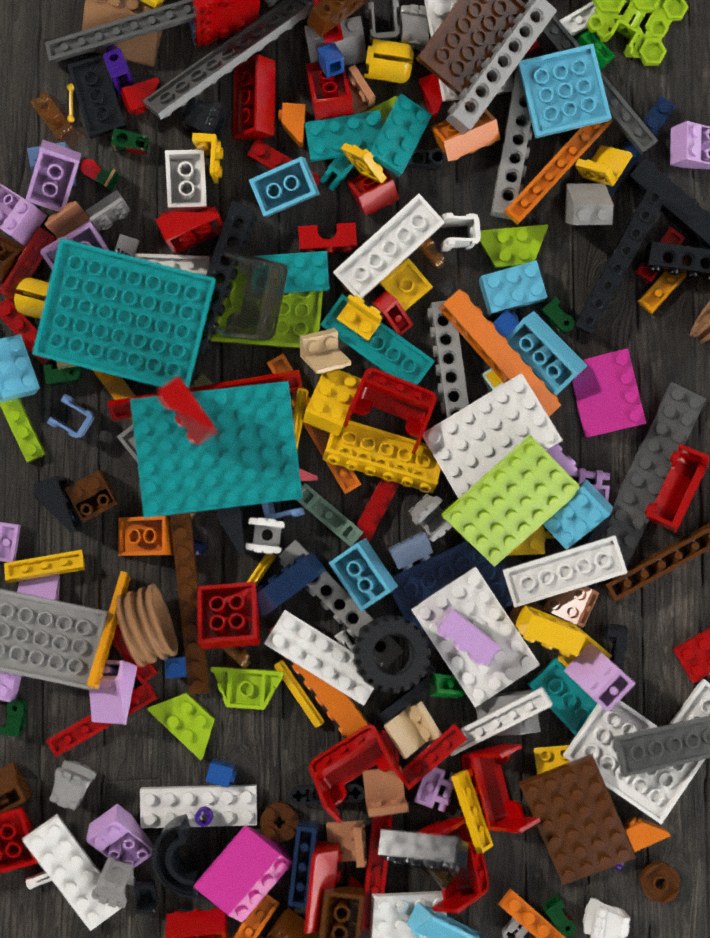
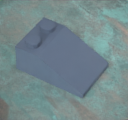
M423 531L388 548L398 570L402 568L403 571L413 567V562L417 560L423 562L431 558L429 554L433 553L427 534Z

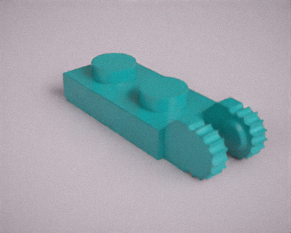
M346 156L335 158L328 166V170L320 178V182L325 183L331 174L334 173L337 177L329 186V189L333 191L340 184L341 180L343 181L352 171L354 165Z

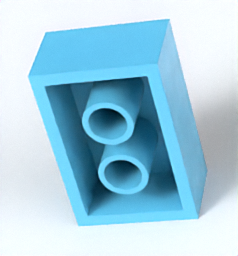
M299 157L249 179L264 217H269L320 194L305 157Z
M537 260L486 274L479 279L489 317L501 314L506 309L511 311L540 303L547 298Z
M21 334L1 338L0 403L35 395L40 387Z
M587 479L580 484L581 488L576 491V495L543 523L545 528L566 550L606 519L613 509L611 504Z
M366 538L357 542L329 562V565L360 611H363L398 587Z

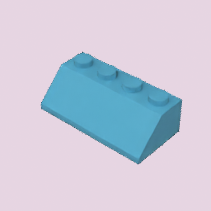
M534 311L524 317L506 337L508 345L520 354L522 361L533 369L536 377L543 380L546 384L545 387L556 396L588 366Z
M418 901L407 921V925L412 929L411 933L419 938H422V936L427 938H486L479 931L438 911H433L432 908Z

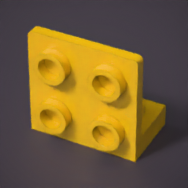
M192 133V141L196 150L204 149V156L211 155L210 175L213 182L218 183V178L222 177L220 159H223V147H221V141H218L216 134Z
M601 145L592 160L578 159L575 167L584 179L614 186L633 155L628 151Z
M349 294L347 297L348 303L337 317V320L366 341H369L381 324V312L373 306L369 308L363 304L365 301L357 295L353 297Z
M569 745L534 748L537 775L571 762L563 756Z

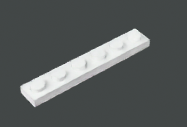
M541 687L460 728L468 740L450 755L453 756L551 707L553 704L544 688Z

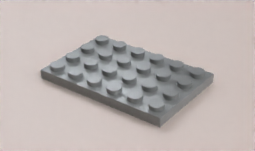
M0 588V671L90 690L87 682L108 611Z

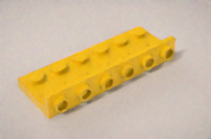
M351 420L347 427H342L339 436L330 433L323 460L329 464H337L349 470H357L368 476L380 477L385 481L400 483L405 487H413L425 493L434 492L441 471L438 462L426 443L420 442L414 455L411 452L416 440Z

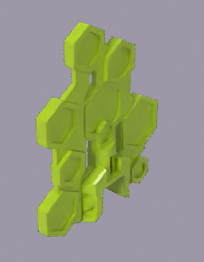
M592 0L596 7L594 10L596 14L590 16L586 26L590 32L597 33L601 42H608L615 31L630 39L623 51L627 58H640L644 66H658L667 52L661 40L667 33L671 22L680 21L683 18L688 5L685 0H628L629 5L623 15H619L626 0ZM647 13L651 15L644 26L646 29L644 34L639 25Z

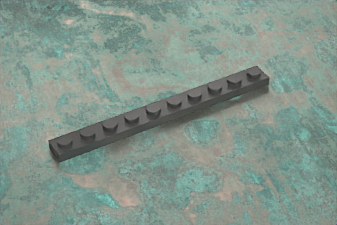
M181 0L45 42L48 60L51 63H55L194 21L195 7L193 1L195 0Z
M555 15L541 32L556 52L581 47ZM600 71L612 120L642 155L655 145L658 140Z

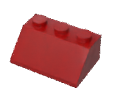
M218 907L205 911L196 909L192 912L175 911L172 914H167L165 938H229L227 914Z

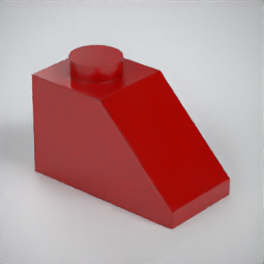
M432 73L419 79L418 89L429 113L432 114V119L435 120L443 101L439 79Z
M158 77L121 89L120 93L129 115L134 114L138 116L145 113L147 107L142 100L155 92L159 83Z
M388 291L382 293L372 302L373 306L381 312L380 315L398 335L401 336L414 325L399 301Z

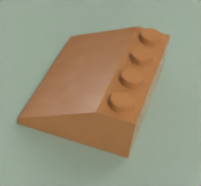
M85 0L82 31L154 8L140 0ZM161 3L157 8L164 6V4ZM163 30L115 44L117 49L122 50L126 61L154 67ZM107 47L91 52L97 54H105L107 53Z

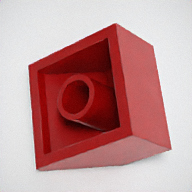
M384 169L382 172L387 178L383 183H379L362 174L346 181L365 216L374 214L377 210L392 205L400 199L393 179Z

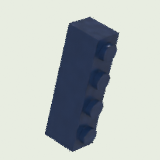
M312 551L307 555L302 553L294 559L296 564L292 566L289 563L281 569L282 574L280 576L277 574L273 575L267 580L269 583L267 586L262 584L257 588L258 609L264 617L326 570Z
M300 820L297 825L288 906L307 908L312 853L318 841L320 822Z

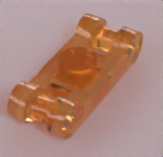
M43 91L36 100L34 98L30 101L58 141L63 139L62 136L69 132L70 134L74 131L46 91ZM47 102L49 106L42 109L40 106ZM62 123L63 126L57 130L56 127Z

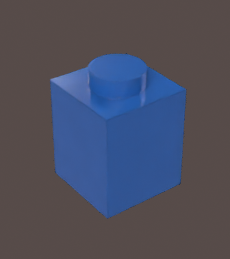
M335 43L317 48L318 65L327 78L345 72L344 56Z
M506 309L493 324L495 330L506 338L520 322L514 312H509Z
M185 654L168 656V658L164 659L166 678L187 676Z
M213 758L205 782L228 788L230 782L234 783L237 771H234L235 764Z

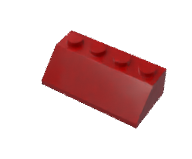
M257 54L234 68L232 139L264 140L274 136L276 74L274 60Z
M318 840L312 853L304 933L320 931L324 891L336 888V883L340 882L341 870H338V864L342 863L343 851L340 850L339 843Z

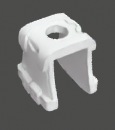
M446 213L440 216L445 221V224L440 228L467 226L468 238L450 237L445 239L440 245L441 252L465 247V250H468L475 244H478L481 238L478 215L472 213L466 214V216H453V213Z
M263 517L258 519L250 518L249 524H255L253 543H246V549L254 550V552L258 553L263 551L267 554L280 553L282 547H279L281 528L285 527V523L268 518L267 520V518ZM266 529L271 530L273 533V537L269 541L262 538V532Z
M591 897L586 905L583 917L584 934H589L590 938H625L629 932L630 916L619 907L607 905Z

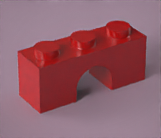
M356 223L336 224L337 232L331 239L321 238L318 234L317 225L298 226L300 253L327 251V254H334V251L352 253L353 250H357Z

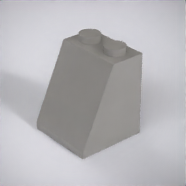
M566 184L564 223L572 225H612L613 202L605 184Z

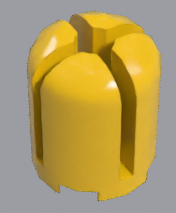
M370 38V43L373 44L372 46L368 45L366 70L369 72L364 74V78L396 83L407 82L411 76L414 51L412 47L405 43Z
M34 278L23 279L18 284L16 290L31 297L15 294L14 303L17 311L23 315L41 319L45 303L42 300L46 299L49 282Z

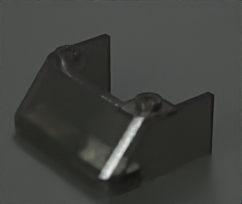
M225 252L224 256L238 260V270L240 273L248 275L241 312L232 313L228 317L226 327L211 326L210 330L230 338L271 339L277 328L288 273L286 265L251 255Z

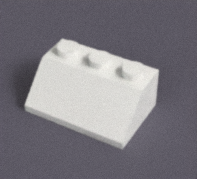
M204 149L165 150L169 212H195L207 208Z

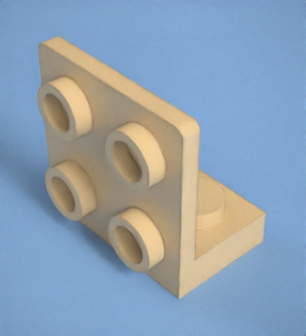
M335 328L300 336V357L315 373L323 374L330 370L343 369L351 365V360L338 349V331Z
M422 701L409 705L384 725L403 759L408 758L424 743L435 740L442 735Z

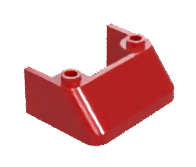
M369 368L364 372L348 409L343 426L347 427L353 413L362 416L367 415L372 407L407 420L406 432L417 438L411 452L415 455L437 397L434 392L378 369Z
M679 444L678 451H673L669 462H672L671 469L653 504L649 503L644 513L646 514V519L676 534L705 474L710 456Z
M373 725L362 727L315 757L309 764V770L322 805L338 823L342 820L336 805L341 803L346 797L345 784L361 775L364 770H369L377 765L382 772L392 770L402 782L406 781L394 754Z
M497 744L469 751L461 756L462 769H468L488 830L521 833L541 822L539 817H526L522 805L517 801L509 799L501 764L508 762L510 754L522 748L521 744Z
M464 816L436 821L416 832L458 837L469 844L467 869L460 868L450 886L446 890L441 888L443 900L432 907L433 911L460 913L487 893L489 877L484 854L476 853Z

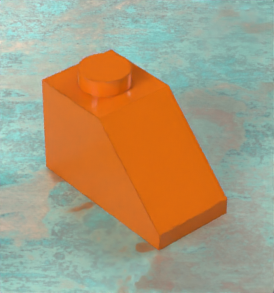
M283 103L282 109H279L278 121L282 122V128L300 148H304L306 104Z
M639 817L628 818L622 824L634 852L670 837L669 832L664 827Z

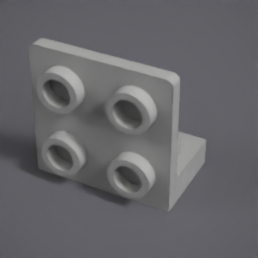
M118 190L86 210L90 221L99 231L102 229L107 230L112 226L113 222L125 218L128 212L131 211Z

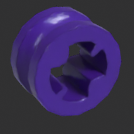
M206 806L199 808L195 814V822L202 827L208 826L213 819V811ZM201 812L208 813L207 821H203L204 818L202 820L199 818L202 814Z

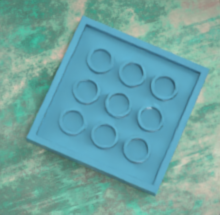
M594 44L519 62V74L535 139L607 122L612 119Z

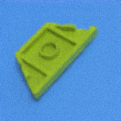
M548 224L480 230L481 238L479 242L483 246L486 255L490 257V261L495 268L522 265L535 261Z
M211 667V672L214 673L218 682V689L223 695L225 706L232 708L266 709L285 675V671Z
M188 692L151 705L147 709L200 760L203 759L215 718Z

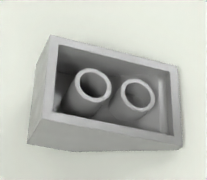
M528 689L495 694L476 707L477 720L533 691ZM538 713L493 736L540 732Z

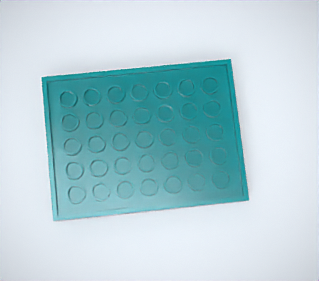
M60 238L32 354L158 387H163L179 376L189 389L216 278Z
M288 381L191 392L218 430L217 434L201 445H197L196 442L193 444L186 436L188 430L185 426H179L174 419L177 416L173 410L169 411L158 399V396L130 399L144 518L303 499Z

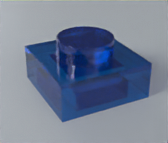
M194 540L195 555L206 553L208 545Z

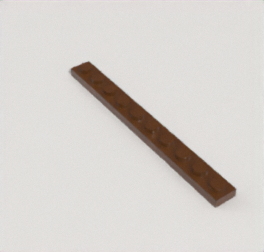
M191 512L170 515L189 694H204L210 692L206 650L202 649L197 643L199 585Z

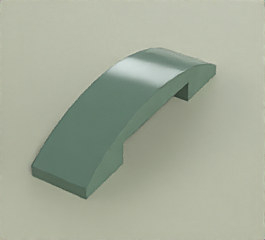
M305 483L301 487L303 499L295 500L352 547L364 532Z

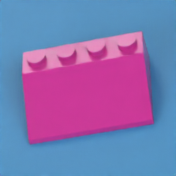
M628 348L584 359L583 361L588 366L572 381V386L585 438L646 424Z
M245 825L194 884V888L228 916L243 922L293 864V860L285 847Z

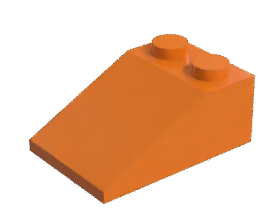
M170 516L119 518L118 556L174 555Z

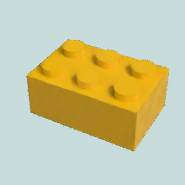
M339 369L323 373L306 408L303 422L339 436L361 378Z
M523 605L515 623L519 633L527 641L533 643L535 640L539 641L545 648L551 650L553 647L557 648L561 654L569 657L571 654L578 656L587 636L576 624L528 605Z

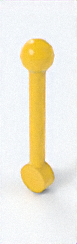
M69 84L67 86L69 90V116L67 120L73 123L75 120L73 116V92L75 89L73 84Z

